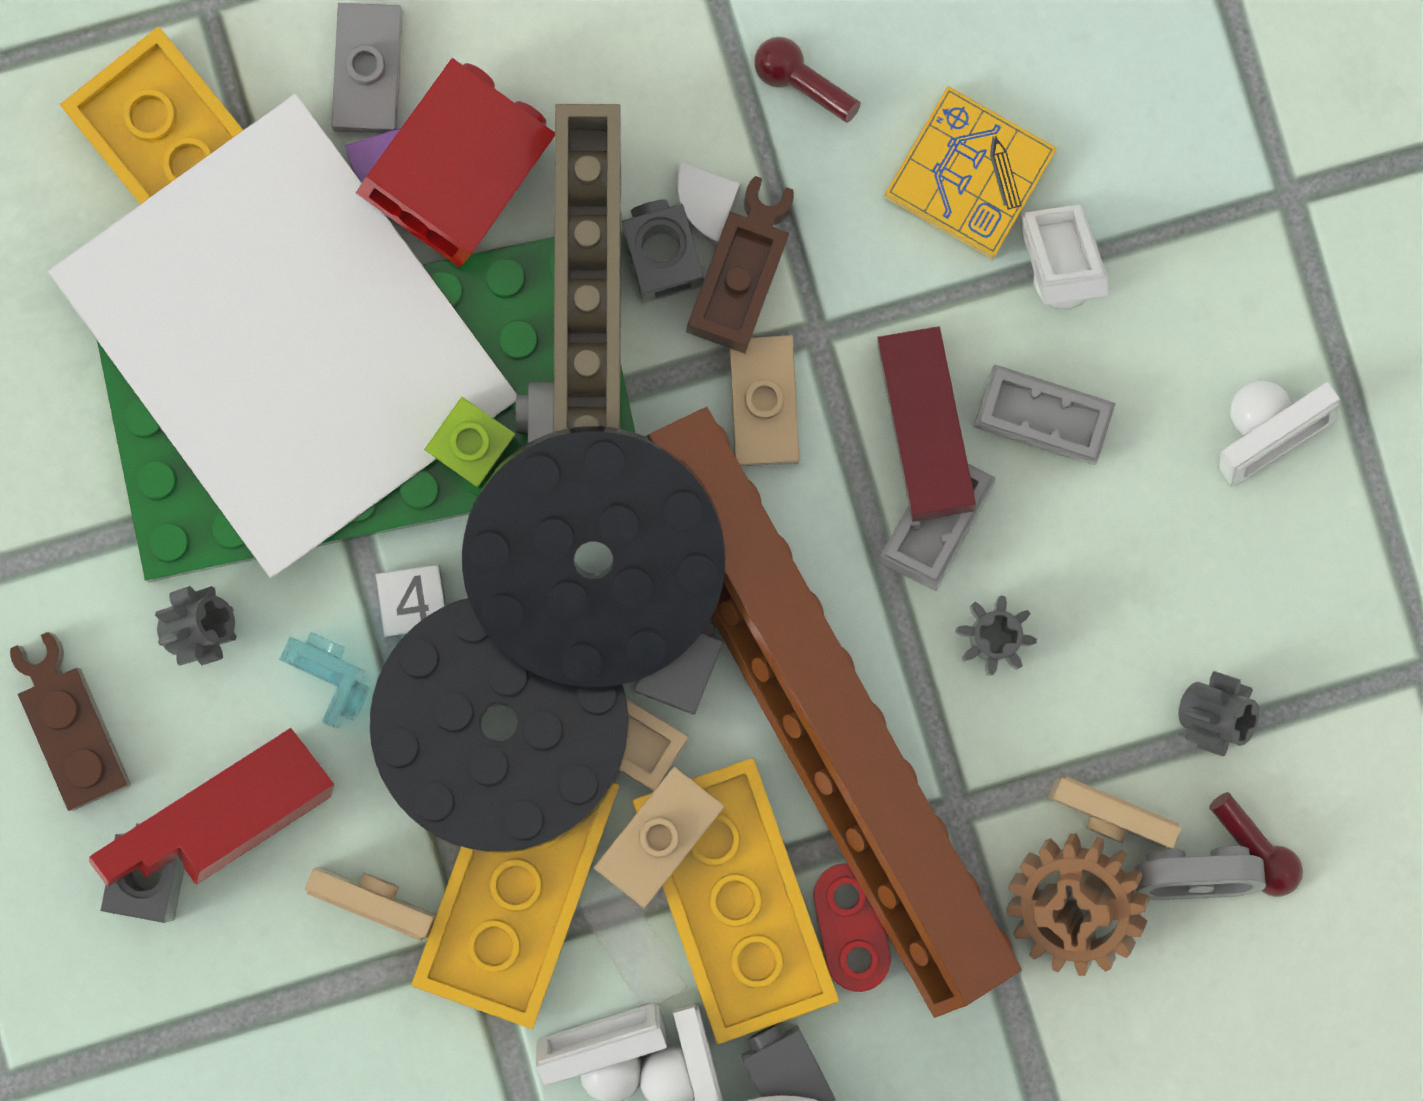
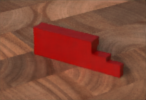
M289 728L90 855L89 863L106 886L109 887L137 868L147 877L179 857L184 864L183 868L194 883L198 885L331 798L334 783L293 729Z

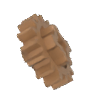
M1077 833L1070 834L1062 850L1051 838L1047 839L1039 850L1040 857L1029 852L1019 866L1023 873H1015L1009 884L1008 889L1018 896L1013 897L1006 908L1007 915L1022 917L1013 933L1016 939L1032 937L1035 943L1029 956L1033 959L1042 956L1045 952L1053 955V971L1059 972L1067 960L1074 962L1079 976H1085L1091 961L1095 960L1106 972L1113 966L1116 959L1115 952L1125 958L1132 953L1136 944L1133 937H1141L1148 920L1139 914L1145 912L1150 902L1149 895L1134 892L1143 874L1140 870L1127 873L1122 870L1121 866L1127 855L1123 850L1116 852L1110 858L1102 854L1104 849V839L1097 837L1090 849L1081 848V842ZM1055 871H1060V877L1056 884H1047L1043 890H1038L1040 882L1045 877ZM1071 893H1073V898L1077 901L1068 900ZM1079 909L1087 910L1084 918L1083 912L1079 911ZM1112 920H1118L1117 925L1111 932L1096 939L1095 933L1099 926H1110Z

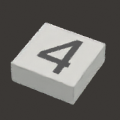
M439 564L375 574L385 638L406 635L421 620L446 606Z

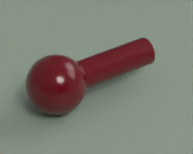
M773 37L763 42L757 49L754 66L757 75L764 83L773 87L791 85L846 123L850 122L859 111L860 101L804 64V56L800 47L791 39Z
M1229 792L1223 793L1214 799L1209 806L1212 813L1240 846L1249 848L1250 855L1263 859L1266 887L1261 891L1273 897L1286 896L1295 891L1303 877V866L1295 852L1283 846H1273Z

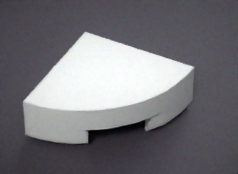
M681 162L677 177L679 202L683 204L687 220L696 232L709 242L717 245L729 212L733 208L740 189V183Z

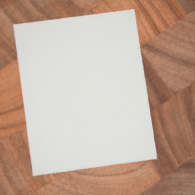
M296 93L47 271L270 579L288 568L435 461L436 458L424 449L461 396L494 418L516 402L517 395L386 215L356 194V191L362 184Z

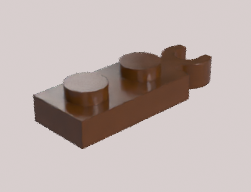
M757 176L749 182L744 197V208L748 217L729 212L686 328V333L746 354L789 236V232L775 228L773 225L779 224L786 219L794 199L793 189L786 187L778 204L774 206L764 205L758 198L762 178Z
M46 632L41 634L42 641L47 649L46 657L41 663L32 664L28 660L23 646L18 645L10 648V657L14 667L20 673L30 676L34 687L18 693V697L67 810L74 811L128 787L131 783L82 670L75 668L62 673L60 668L64 655L62 643L55 634Z

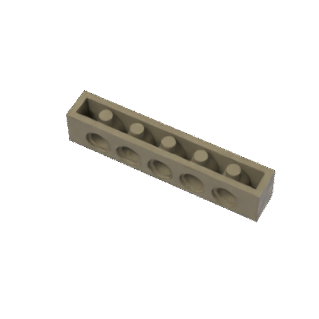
M555 104L554 432L582 426H604L620 429L621 106L620 104Z

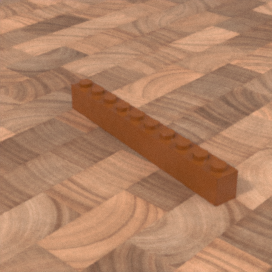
M708 407L646 436L648 441L664 448L679 460L682 459L695 472L714 502L723 530L725 573L719 601L711 618L933 1017L936 1018L968 1006L1022 971L1012 953L1010 940L998 928L984 903L977 881L965 869L951 844L945 824L935 815L922 792L915 770L903 758L889 733L882 711L872 702L856 674L854 662L850 654L841 647L827 622L820 600L808 588L793 561L788 543L775 529L761 504V497L756 486L747 479L730 448L726 432L716 423Z

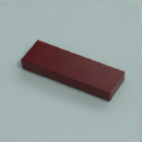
M940 326L877 337V347L912 522L975 511L976 501Z

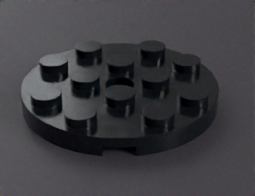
M582 426L563 429L537 438L516 450L495 469V472L481 489L469 513L462 545V573L469 603L477 620L495 645L510 659L532 673L554 682L580 687H609L637 681L656 673L679 658L697 640L711 619L719 601L725 573V544L720 518L709 492L695 472L682 459L679 460L664 448L648 441V437L635 432L604 426ZM587 542L604 544L612 553L613 561L611 565L602 571L600 575L582 570L577 562H575L576 551L581 545Z
M468 598L446 605L431 613L417 623L400 640L386 660L377 679L370 709V738L375 763L384 784L397 804L411 819L438 838L464 848L492 853H510L540 847L559 839L583 823L599 807L614 785L621 769L629 731L628 706L623 684L609 687L571 686L554 682L532 673L510 659L495 645L477 620ZM503 705L510 707L516 712L518 726L510 738L503 741H494L483 734L482 718L489 707Z

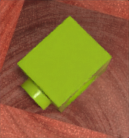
M461 396L424 450L479 488L515 437V433Z

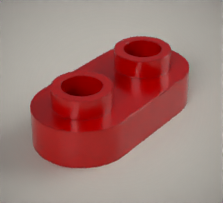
M847 863L831 866L818 877L813 890L814 906L826 965L833 980L844 989L854 992L868 991L877 987L885 979L890 968L891 956L886 931L850 866ZM842 884H851L857 889L858 900L851 908H840L834 901V892ZM857 947L865 948L871 956L870 965L861 972L852 971L846 962L848 953Z

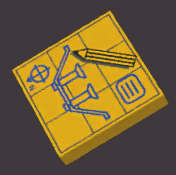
M947 86L888 187L884 198L993 260L1057 148Z

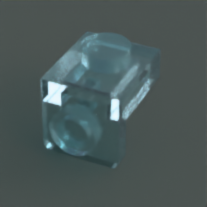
M310 632L306 643L290 636L279 660L337 686L322 722L334 728H340L345 718L354 722L370 690V686L361 683L366 670L341 659L346 647L316 633Z

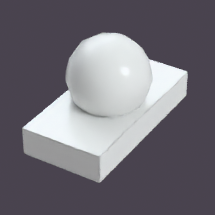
M1078 204L1021 213V231L1034 270L1033 283L1036 293L1043 300L1044 305H1050L1054 309L1070 310L1082 305L1089 298L1108 296V277L1083 205Z
M1258 379L1244 384L1234 394L1230 403V418L1236 430L1243 437L1221 450L1218 469L1230 486H1237L1334 423L1339 409L1340 398L1328 382L1292 404L1287 391L1276 382Z
M654 1002L539 1038L536 1046V1068L543 1087L580 1076V1082L591 1098L598 1101H624L631 1097L640 1083L642 1062L639 1057L667 1048L666 1023L659 1003L655 1004Z
M695 1003L674 1008L673 1016L682 1049L676 1046L667 1047L666 1049L651 1053L643 1061L639 1086L645 1099L648 1101H724L699 1005L696 1006Z

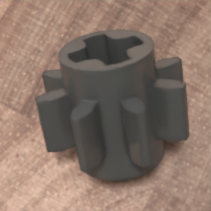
M188 586L169 593L172 606L155 613V616L159 619L157 625L159 645L163 646L169 653L177 655V664L180 666L194 661H198L202 666L223 659L220 645L234 641L237 637L234 633L235 618L233 607L229 606L222 598L216 596L215 587L212 586L198 591Z
M1002 595L997 598L994 604V611L988 613L977 602L972 603L969 606L970 611L977 620L972 626L964 625L955 629V633L958 635L969 637L972 647L964 653L962 660L968 661L977 655L985 659V671L988 676L994 675L997 670L998 660L1004 658L1014 669L1021 668L1023 666L1022 661L1016 654V651L1020 645L1030 646L1037 643V639L1033 636L1023 635L1021 623L1027 620L1031 613L1025 610L1014 616L1007 612L1006 597ZM994 619L1001 620L1002 631L1010 633L1012 636L1011 643L999 646L997 653L990 651L989 640L980 638V629L991 626Z
M1217 671L1212 672L1209 685L1201 682L1191 684L1182 696L1178 712L1180 724L1188 728L1185 739L1196 743L1197 748L1220 756L1226 755L1229 743L1237 746L1245 745L1254 735L1259 722V706L1255 700L1250 699L1253 691L1252 687L1241 684V679Z

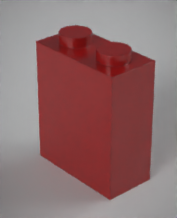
M451 58L367 174L356 194L460 268L474 252L553 140L555 132L546 126V119L534 107L521 101L514 103L494 88V81L482 69L469 63L462 65L454 58Z

